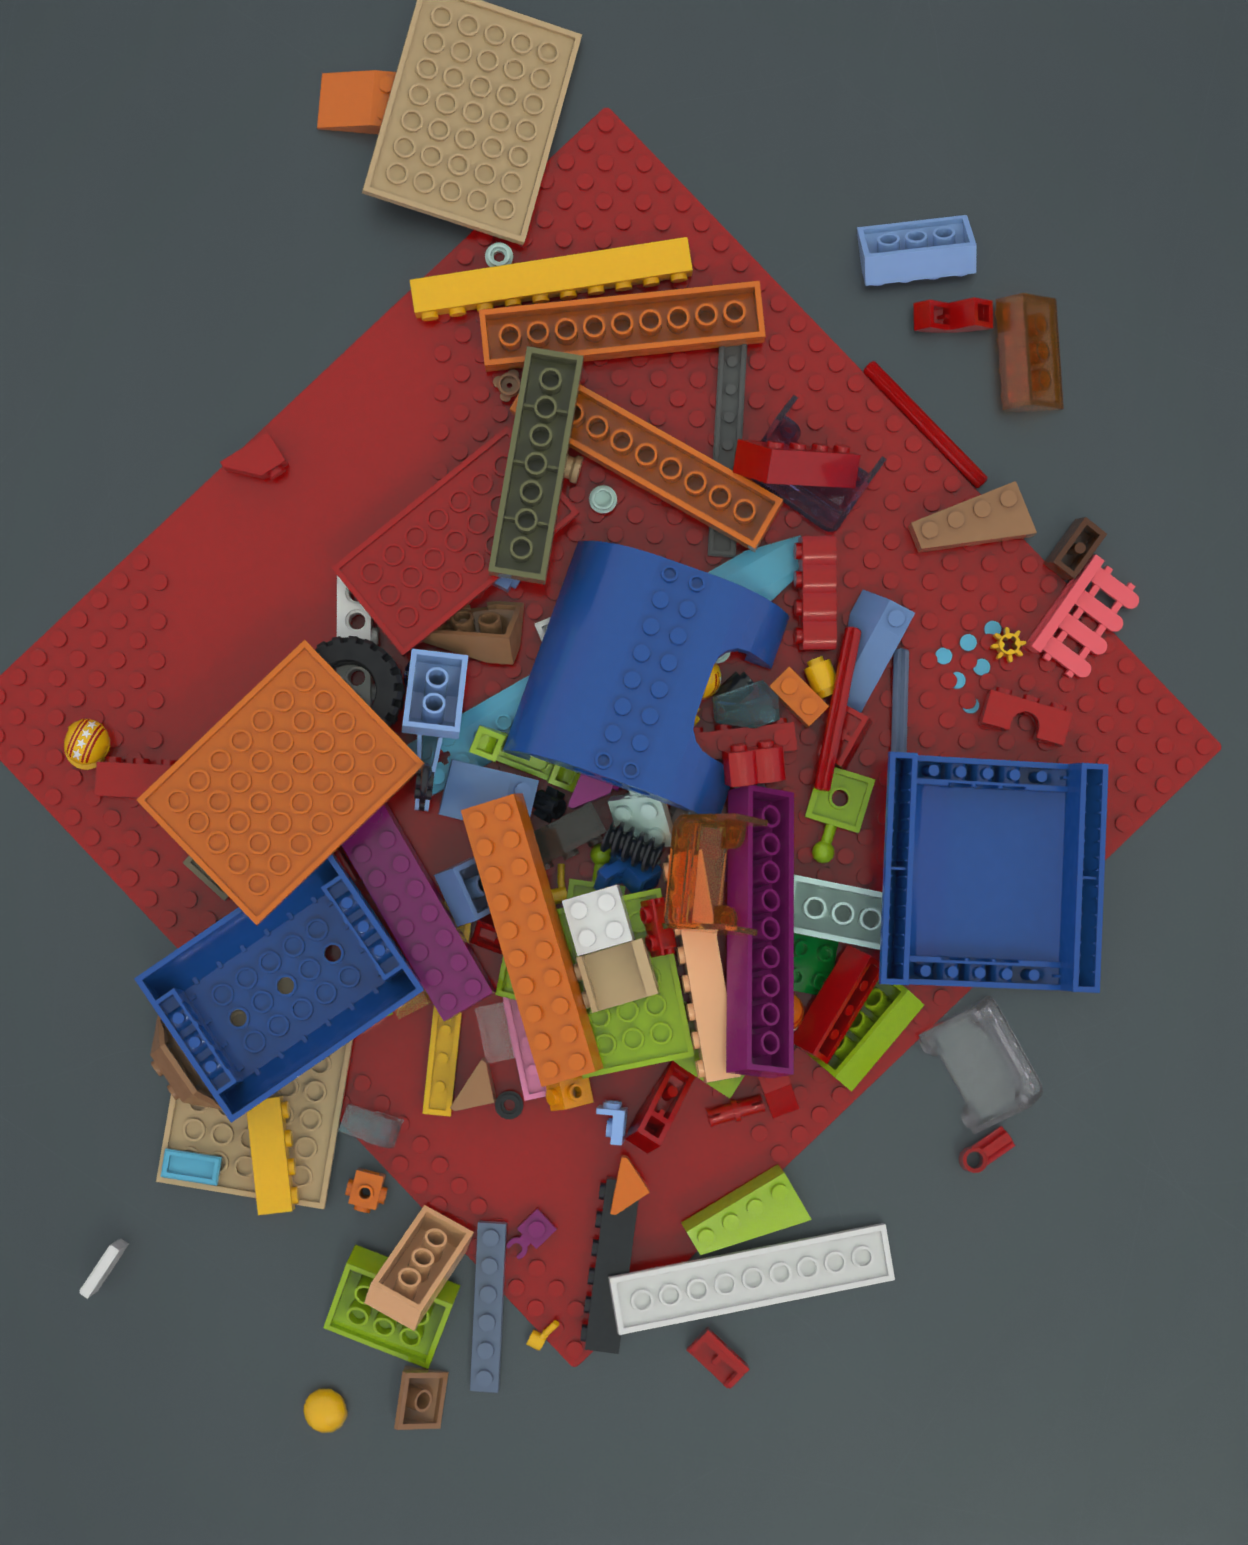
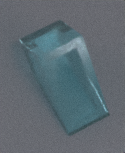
M764 680L712 697L714 720L716 723L755 729L780 720L778 696Z

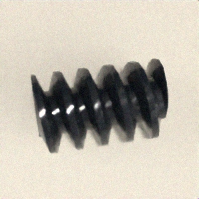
M613 821L601 843V852H606L611 847V857L614 858L621 852V862L624 863L632 857V867H636L642 862V872H647L651 867L653 872L664 851L665 842H662L656 848L654 847L655 837L644 842V832L634 837V827L624 832L625 823L621 822L617 827H614Z

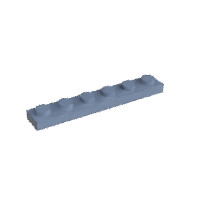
M478 1221L470 1391L498 1393L500 1390L507 1222Z

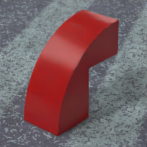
M973 297L950 303L930 299L913 303L914 331L957 333L993 328L992 300Z

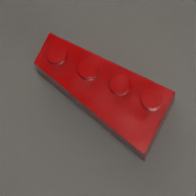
M738 439L733 473L767 484L855 488L861 455L850 452L849 446L834 444L833 448H828V445L812 443L811 446H806L807 444L800 442L784 444L774 440L764 442Z

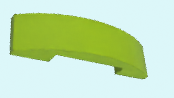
M479 725L469 752L494 762L499 761L545 779L552 785L574 792L581 775L580 773L532 756L528 761L505 753L503 748L508 734Z

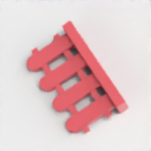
M1093 554L1078 576L1068 582L1024 645L1031 652H1045L1042 658L1046 661H1050L1053 658L1067 669L1064 674L1069 678H1072L1073 675L1087 677L1091 673V665L1085 660L1090 652L1098 655L1103 654L1107 650V642L1101 635L1106 629L1111 632H1117L1123 627V619L1117 614L1120 608L1123 606L1126 609H1133L1139 604V597L1133 592L1136 586L1130 582L1125 586L1111 575L1113 569L1109 566H1105L1104 569L1101 568L1105 560L1097 554ZM1091 582L1092 586L1090 587L1088 592L1085 591L1086 587ZM1099 589L1115 600L1110 609L1094 597ZM1075 605L1076 609L1072 614H1069V611ZM1083 612L1099 623L1094 631L1078 620ZM1059 628L1060 632L1056 637H1053V634ZM1067 635L1083 646L1078 654L1062 643Z

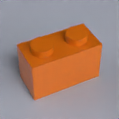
M790 667L768 687V690L806 728L829 707Z

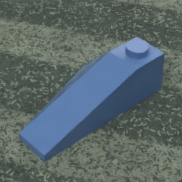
M862 590L848 619V627L859 628L861 630V637L847 706L860 713L915 614L913 611L890 599L866 590Z

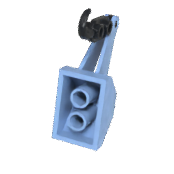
M412 649L402 733L417 734V756L421 760L423 735L437 737L432 765L425 763L417 772L414 810L429 811L434 776L443 738L459 739L468 655Z

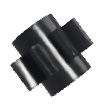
M547 786L546 791L543 789L537 791L533 803V808L536 810L533 812V815L548 823H551L552 818H561L566 811V802L563 800L565 794L551 786Z

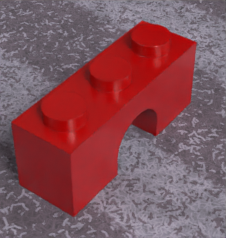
M996 687V690H989L987 692L979 724L1008 731L1014 716L1024 713L1034 720L1035 732L1033 740L1058 747L1064 746L1073 715L1072 712L1066 711L1067 706L1051 702L1050 706L1040 704L1039 698L1023 694V698L1012 696V690L1002 687Z

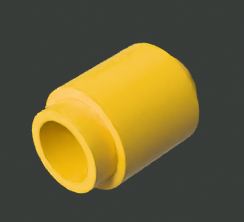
M823 656L808 661V668L804 669L811 689L821 699L831 696L836 673L830 659L824 661Z

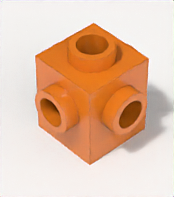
M363 1168L356 1170L354 1179L349 1178L345 1195L350 1196L348 1203L354 1205V1210L370 1213L371 1209L376 1210L379 1204L384 1205L388 1188L383 1187L386 1174ZM363 1188H368L370 1195L364 1194Z

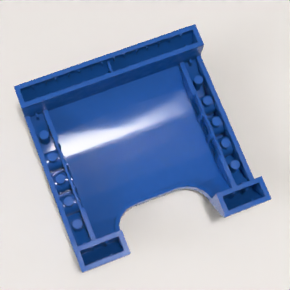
M580 541L577 543L503 752L528 761L531 756L691 812L690 818L717 827L730 786L725 785L724 764L702 751L696 742L693 729L697 711L713 666L718 658L724 654L735 651L745 653V661L768 669L772 668L790 616L767 598L710 573L624 545L602 541Z

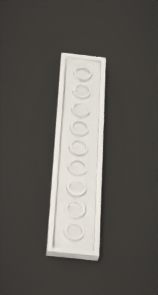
M880 1223L609 1276L608 1279L617 1333L622 1335L893 1281L895 1277L886 1224Z

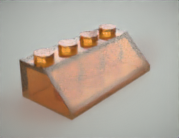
M1026 293L995 299L1003 410L1030 412L1064 409L1056 299Z

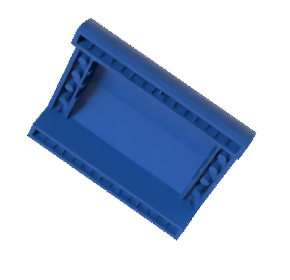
M888 752L879 984L1100 993L1109 764H1063Z

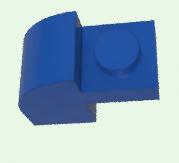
M620 852L616 857H611L610 862L604 864L597 871L594 889L597 891L623 883L631 893L651 890L658 885L663 869L657 864L653 872L651 867L644 873L641 871L642 862L636 867H632V857H630L623 863L621 862Z

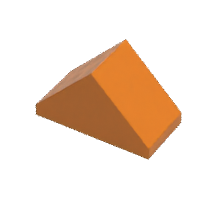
M621 1155L610 1214L617 1215L650 1193L646 1183L628 1156Z

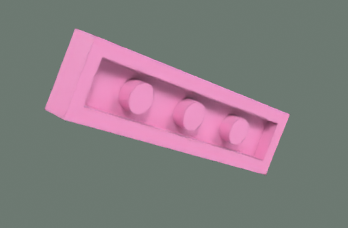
M503 997L524 1101L545 1097L546 1086L541 1087L517 1001Z

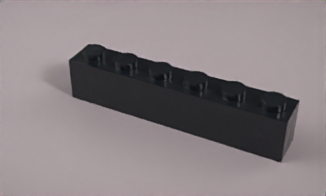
M607 1176L606 1183H600L598 1199L604 1200L603 1211H597L595 1228H600L599 1240L593 1239L591 1256L596 1257L595 1268L589 1267L587 1284L593 1285L592 1296H586L584 1313H589L588 1325L582 1324L580 1341L585 1342V1350L619 1354L621 1335L617 1333L608 1277L629 1273L638 1201L617 1215L610 1214L617 1177Z

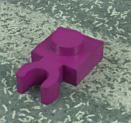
M537 1208L517 1227L522 1235L511 1238L506 1247L509 1249L515 1243L520 1244L522 1251L516 1257L521 1259L526 1255L530 1244L537 1249L557 1228Z

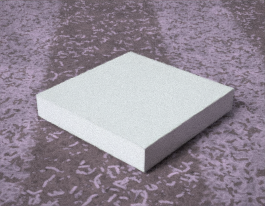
M118 1239L109 1245L79 1290L81 1295L88 1299L100 1289L129 1243L123 1239Z

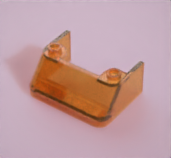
M737 813L682 814L676 818L672 828L664 921L669 928L722 935L757 936L758 930L737 926L736 911L730 906L722 905L727 849H737L743 844L746 826H767L768 820Z

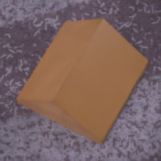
M483 1057L450 1109L458 1111L491 1104L496 1101L494 1083L487 1058Z
M405 1365L402 1371L394 1429H440L449 1372Z

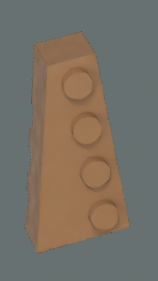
M1016 481L911 522L908 526L918 553L1009 541L1012 539L1031 538L1037 534Z

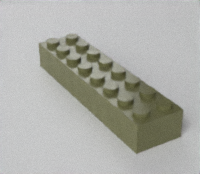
M527 346L488 573L491 576L546 584L584 364V356Z

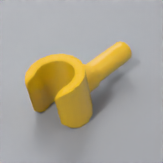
M558 864V888L551 889L555 905L567 899L564 882L565 864Z
M554 1320L542 1333L533 1329L526 1345L536 1350H541L546 1338L559 1326V1322Z

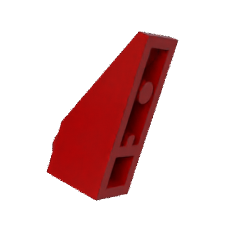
M671 1061L637 1113L624 1139L646 1153H650L660 1147L696 1076L679 1066L676 1062Z

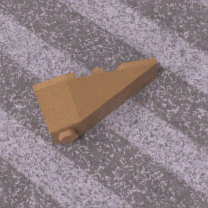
M492 601L487 602V607L471 609L470 605H467L422 642L458 654L468 655L470 658L486 663L513 665L521 645L524 604L520 602Z

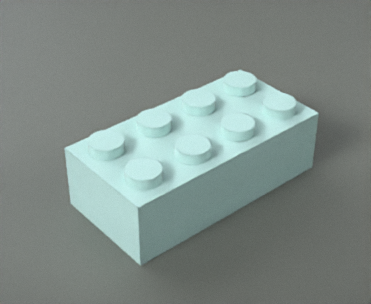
M794 875V933L880 950L882 892Z

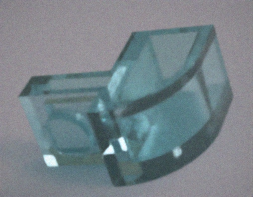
M348 1103L338 1131L362 1139L370 1144L393 1149L404 1120L379 1111L375 1113Z

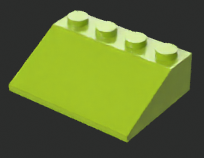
M355 1244L344 1268L323 1328L429 1369L461 1285L447 1281L415 1331L364 1303L371 1282L388 1257Z

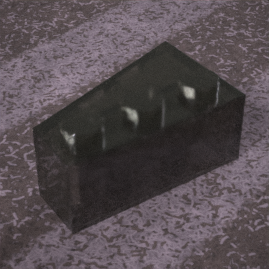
M591 801L583 807L534 831L545 871L554 867L552 861L562 856L565 861L579 854L577 848L588 844L589 848L603 841L602 835L606 834L607 831Z

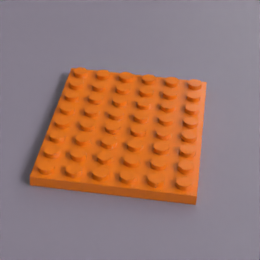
M304 640L154 782L137 801L258 926L398 792L425 763Z

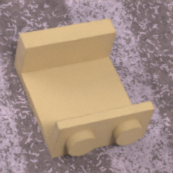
M644 938L576 958L577 964H574V971L577 980H583L586 991L582 992V998L586 1009L591 1008L592 1013L660 993Z

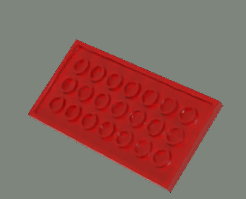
M508 425L332 567V570L403 657L501 578L489 575L488 569L512 430ZM562 491L554 534L579 515L577 509Z

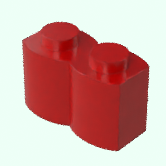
M772 739L757 741V746L747 747V743L731 744L730 749L722 751L725 785L742 787L786 780L783 746L777 743L774 744Z

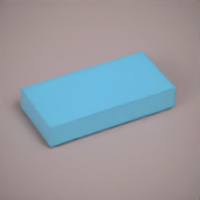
M165 1148L161 1177L217 1186L223 1157Z

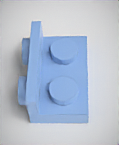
M605 1100L603 1105H599L596 1108V1114L613 1116V1118L607 1120L606 1137H611V1145H622L625 1141L628 1107H621V1101Z

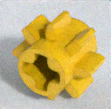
M1006 627L1004 628L1003 636L998 633L993 635L997 642L991 645L990 649L997 650V660L1004 656L1007 657V662L1011 663L1013 654L1018 657L1023 656L1019 648L1025 645L1026 641H1020L1018 638L1021 631L1018 630L1012 634L1009 628ZM1011 639L1013 641L1011 646L1014 650L1009 649L1005 651L1003 649L1005 646L1003 641Z

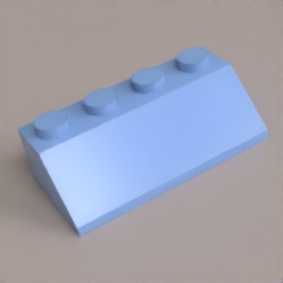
M967 215L857 227L861 270L865 286H881L896 282L908 283L913 280L922 279L935 280L948 276L962 277L967 274L976 273V241Z

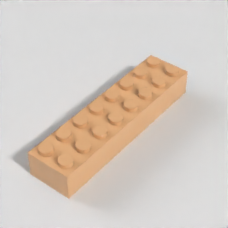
M702 849L671 854L667 856L666 862L663 863L662 872L664 882H670L671 890L666 893L669 910L674 909L676 919H672L671 925L675 938L679 937L681 947H677L676 954L678 965H684L685 975L681 977L683 994L689 993L690 1003L685 1005L688 1022H694L695 1032L690 1034L693 1049H698L700 1060L695 1061L697 1077H703L704 1083L741 1077L740 1074L726 1073L727 992Z

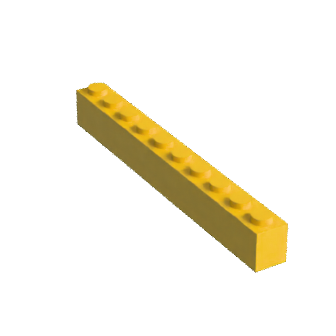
M684 237L411 279L410 286L416 318H422V321H432L438 319V315L442 314L458 317L465 315L468 310L477 309V312H479V310L492 309L494 306L505 305V307L521 306V302L526 301L540 304L549 302V298L559 296L561 300L576 298L578 293L588 292L590 296L600 295L605 292L604 289L615 288L616 291H626L632 289V285L643 284L644 287L659 285L660 281L671 279L672 283H678L688 280L687 277L692 276L693 269L688 238Z

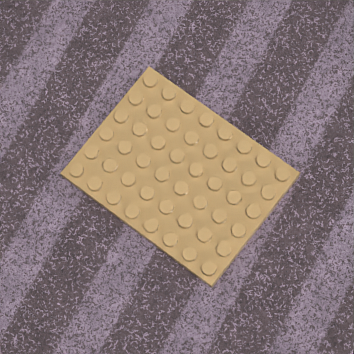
M417 0L362 194L523 245L582 34L482 0Z
M288 977L282 978L278 983L279 991L283 994H289L294 988L293 981ZM242 1010L234 1011L231 1015L232 1023L238 1027L245 1024L247 1019L245 1012ZM353 1040L271 1095H283V1101H288L290 1118H286L287 1130L291 1129L293 1137V1147H289L290 1158L295 1159L296 1175H292L293 1187L297 1186L299 1191V1204L295 1205L325 1209ZM171 1095L156 1182L256 1198L247 1112L231 1123L221 1109L183 1103L180 1098L175 1100ZM165 1148L222 1156L218 1185L161 1177Z

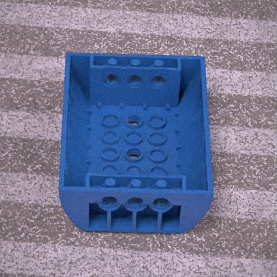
M333 854L258 926L238 907L134 978L231 1123L424 991V987L415 971L349 874ZM331 945H336L341 950V956L335 962L329 961L325 956L326 949ZM288 977L294 983V988L289 994H283L279 991L278 983L282 978ZM236 1010L244 1011L247 1017L245 1024L239 1027L235 1026L231 1021V1015Z

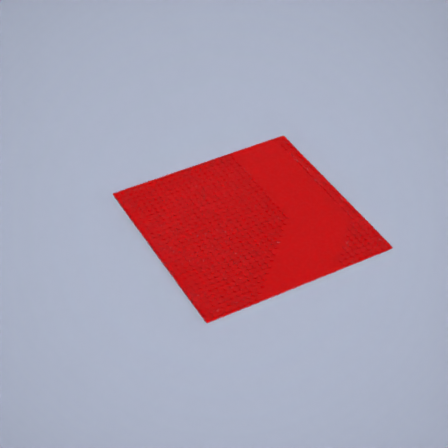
M603 108L547 161L523 245L473 230L424 277L489 268L485 259L486 250L490 245L498 242L505 243L511 248L513 252L512 264L687 237L693 271L692 276H688L686 281L672 283L671 279L660 281L659 285L644 287L643 284L632 285V289L626 291H616L615 288L604 289L605 292L603 294L593 296L588 295V292L578 293L576 298L561 300L560 296L552 297L546 303L760 281L766 337L764 343L747 345L742 439L764 442L774 440L784 444L800 442L807 444L806 446H811L812 443L828 445V448H833L834 444L849 446L850 452L861 455L855 488L767 484L745 477L783 499V505L758 547L800 535L801 537L836 536L837 647L835 650H799V644H795L794 629L799 627V616L794 615V600L799 598V590L794 587L793 580L772 600L773 603L790 616L772 668L768 669L745 661V653L731 652L726 661L717 663L721 671L720 685L735 671L739 675L745 672L755 683L751 687L755 692L736 710L733 708L729 713L713 697L716 693L707 699L701 700L700 710L696 714L700 720L694 728L703 727V732L715 731L714 726L731 724V729L743 728L742 723L759 721V726L771 725L770 720L777 718H787L788 723L794 722L797 751L783 753L786 780L764 783L766 788L794 793V875L882 892L888 752H891L893 655L861 712L869 717L873 723L846 771L875 779L860 832L854 833L837 827L832 841L835 854L828 863H819L812 855L814 845L822 839L826 824L804 816L815 783L820 758L817 752L823 742L832 695L822 699L829 707L806 728L768 690V687L788 667L811 688L804 669L808 668V661L823 656L824 661L830 659L835 673L837 672L845 628L848 627L849 614L862 590H866L890 599L915 613L896 648L909 650L907 753H918V755L1063 764H1109L1106 860L1221 750V744L1117 635L1107 629L1101 635L1107 642V650L1100 655L1090 652L1085 658L1091 665V673L1087 677L1073 675L1072 678H1069L1064 674L1067 669L1053 658L1050 661L1042 658L1045 652L1034 653L1024 645L1019 648L1023 656L1018 657L1013 654L1011 663H1008L1007 657L1004 656L998 660L996 659L998 652L996 649H990V646L996 644L997 640L993 637V634L984 633L986 623L989 621L998 622L1001 626V636L1004 635L1003 631L1006 627L1009 628L1012 634L1019 630L1021 632L1018 638L1020 641L1027 642L1067 583L1044 565L1045 561L1022 538L918 553L908 529L911 522L981 494L610 108ZM497 253L494 256L497 262H501L505 258L502 253ZM411 290L408 291L246 444L248 445L268 432L289 464L284 467L285 472L275 479L270 477L261 479L226 471L222 466L0 675V761L177 949L237 909L238 906L230 897L226 901L220 898L183 864L189 855L138 803V798L95 796L96 768L89 770L79 769L72 765L65 755L64 739L68 727L73 722L81 719L98 721L107 730L110 738V748L106 757H121L122 763H133V758L150 759V764L161 765L162 759L179 760L300 643L306 640L315 650L321 642H329L332 638L337 637V575L332 570V567L507 425L513 430L515 416L512 415L510 407L517 395L512 397L509 402H504L500 399L501 393L499 389L493 384L496 376L501 377L503 374L508 373L509 370L486 372L480 317L477 309L468 310L463 316L450 317L449 314L438 315L439 318L436 320L422 321V318H416ZM526 301V302H521V304H522V305H531V304H533V302H532V301ZM505 305L494 306V308L505 307ZM719 348L584 362L580 381L582 386L713 459ZM523 368L514 369L518 371V378L521 382ZM508 383L507 387L511 388L512 384ZM569 447V456H582L583 463L577 483H571L569 479L564 478L562 492L577 509L579 515L554 534L546 584L520 581L517 588L511 587L508 593L491 585L468 604L473 609L487 607V602L492 601L520 602L524 604L521 645L513 665L486 663L468 657L462 713L530 675L542 643L535 623L551 617L578 542L602 541L624 545L707 573L732 558L708 556L709 526ZM601 485L611 487L617 495L615 508L606 514L597 513L591 508L589 503L591 491ZM736 542V556L750 550ZM351 593V598H352V600H353V601H358V600L354 597V595ZM1075 605L1069 611V614H1072L1074 612V610L1076 609ZM1084 612L1078 619L1092 631L1099 625L1098 622ZM356 615L351 620L353 629H361L365 625V617L363 615ZM374 621V628H378L379 640L376 645L383 648L394 659L403 676L402 681L403 685H405V694H403L404 705L397 716L398 720L395 725L392 724L390 728L408 745L417 740V734L402 733L411 651L403 657ZM1059 628L1055 631L1053 637H1056L1060 632ZM966 634L973 635L977 640L976 647L971 651H964L959 644L961 637ZM1069 635L1062 642L1076 654L1083 648L1081 644ZM1011 639L1003 641L1005 644L1003 649L1005 651L1009 649L1014 650L1011 646L1013 643ZM421 642L414 648L420 650L458 654L424 642ZM943 647L949 649L952 653L951 661L944 665L937 662L938 659L935 655L936 651ZM978 659H985L990 664L989 672L982 676L977 675L973 670L977 665ZM356 671L351 676V682L354 686H359L365 681L363 671ZM954 672H960L965 676V685L960 689L953 688L957 683ZM996 687H1002L1012 690V696L1023 698V694L1039 698L1040 704L1050 706V703L1054 702L1067 706L1066 711L1072 712L1073 715L1064 746L1058 747L1033 740L1035 723L1029 715L1024 713L1014 716L1008 731L979 724L987 692L989 690H996ZM977 699L979 702L978 710L971 714L966 713L963 708H973L976 705ZM440 750L438 763L448 764L447 758L451 756L450 752ZM492 761L484 767L539 780L537 791L542 789L546 791L547 786H551L565 794L563 800L566 802V811L561 818H552L551 823H548L533 815V812L536 810L533 807L530 815L550 888H558V864H565L564 882L567 893L569 879L592 882L595 863H593L590 857L591 849L595 845L602 843L607 830L613 822L608 800L611 796L625 795L629 791L619 787L618 791L612 790L611 795L572 810L568 808V804L573 792L552 785L545 779L499 761ZM416 773L387 801V804L445 902L434 875L474 855L464 821L438 814L444 790L432 796L428 812L414 810ZM837 790L832 794V802L836 806L841 807L847 803L848 796L844 791ZM728 800L725 801L717 827L706 824L700 838L722 848L720 857L728 854V838L720 830V821L728 813ZM678 846L665 847L659 866L662 868L668 855L689 851ZM703 857L727 992V882L722 881L716 875V861L714 862ZM662 872L658 885L653 889L661 888L662 897L667 902L666 893L671 888L669 881L664 882ZM361 878L354 881L357 888L360 890V892L362 893V895L364 896L372 910L375 912V914L377 915V917L379 918L387 932L390 934V936L392 937V939L394 940L402 954L405 956L403 950L401 949L399 943L394 937L392 931L390 930L388 924L383 918L381 912L376 906L374 900L372 899L370 893L368 892ZM625 887V894H624V895L632 894V893ZM562 903L556 904L557 909L564 908ZM674 909L670 910L671 920L676 919ZM477 921L471 923L470 941ZM668 922L669 928H672L671 922ZM676 937V945L681 947L679 937ZM469 942L470 947L496 990L503 955ZM839 942L834 967L847 945L871 955L879 962L880 950ZM331 945L326 949L325 956L329 961L335 962L340 958L341 950L338 946ZM675 955L682 990L681 977L685 975L684 965H678L677 955ZM903 985L924 1006L852 1092L807 1053L794 1045V1075H788L799 1109L774 1119L757 1076L745 1075L731 1098L726 1097L707 1083H704V1081L695 1077L662 1145L650 1153L644 1152L626 1139L622 1145H611V1137H606L607 1120L613 1118V1116L596 1114V1108L599 1105H603L605 1100L621 1101V1107H628L626 1136L637 1113L671 1061L589 1077L594 1102L582 1106L551 1111L546 1096L524 1101L504 1000L502 996L495 995L496 992L462 1012L453 1102L481 1059L485 1057L489 1060L496 1098L505 1091L518 1093L523 1100L521 1114L514 1119H504L497 1113L495 1102L458 1111L452 1110L451 1117L423 1114L434 1004L424 988V991L393 1011V1015L383 1018L354 1038L340 1121L422 1208L426 1205L474 1232L465 1254L475 1265L479 1220L507 1222L506 1245L511 1238L522 1235L517 1227L537 1208L556 1226L557 1230L537 1249L530 1244L526 1255L521 1259L516 1257L522 1251L520 1244L515 1243L509 1249L506 1247L504 1295L540 1333L554 1320H557L559 1326L546 1340L572 1367H577L593 1352L585 1350V1342L580 1341L582 1324L588 1325L589 1313H584L586 1296H592L593 1285L587 1283L589 1267L595 1268L596 1257L591 1256L593 1239L599 1240L600 1228H595L597 1211H603L604 1200L598 1199L600 1183H606L607 1176L617 1177L621 1155L628 1156L650 1190V1193L638 1201L629 1273L686 1262L697 1252V1249L681 1222L777 1164L783 1170L973 987ZM682 990L683 1000L689 1004V993L683 994ZM794 991L803 1004L805 1016L817 995ZM761 1094L765 1112L742 1117V1121L739 1122L732 1120L710 1127V1118H707L706 1114L707 1109L730 1104V1100L736 1099L737 1102ZM506 1100L504 1107L507 1110H512L515 1107V1103L512 1100Z

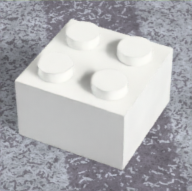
M614 885L562 901L577 956L635 940L620 885Z

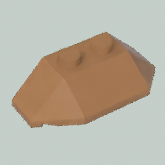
M158 1015L150 1054L154 1060L151 1062L153 1069L160 1077L162 1075L165 1076L169 1082L167 1088L175 1100L180 1098L183 1103L221 1109Z

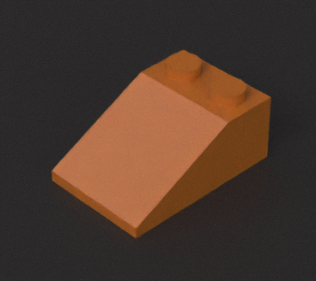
M369 70L322 73L317 129L378 135L396 72Z

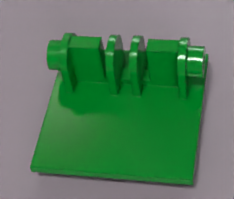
M794 933V991L818 995L825 980L834 968L839 942Z

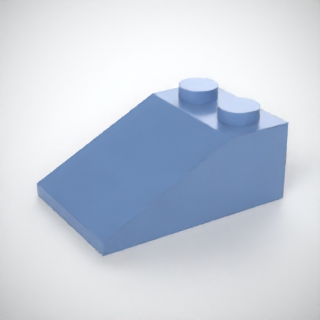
M451 759L438 814L463 820L461 814L463 809L511 794L523 793L530 817L539 780Z
M474 856L434 875L457 927L477 921L490 914Z

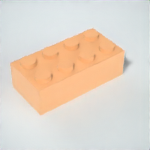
M424 1205L371 1282L364 1303L415 1331L467 1252L474 1232Z

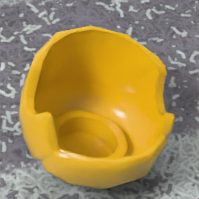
M318 1389L309 1394L305 1400L303 1412L306 1422L312 1429L321 1433H333L343 1426L348 1416V1411L344 1398L332 1389Z

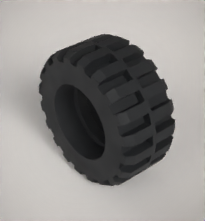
M338 636L332 638L329 642L323 641L318 644V648L315 651L334 670L343 665H356L369 672L376 686V696L371 708L389 727L392 724L395 725L398 720L397 716L400 710L403 709L405 685H403L402 673L394 659L374 642L358 638L357 636L345 638Z

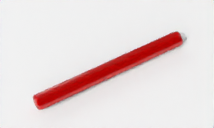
M875 361L870 362L864 368L863 372L975 488L981 487L987 481V476Z
M846 627L814 783V788L819 791L827 792L831 789L861 637V630L856 627Z

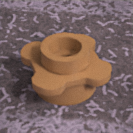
M511 369L508 373L503 374L501 377L496 376L493 380L494 386L501 393L500 399L504 402H509L512 397L519 394L521 382L518 378L519 373L517 370ZM508 383L512 384L511 388L507 387Z

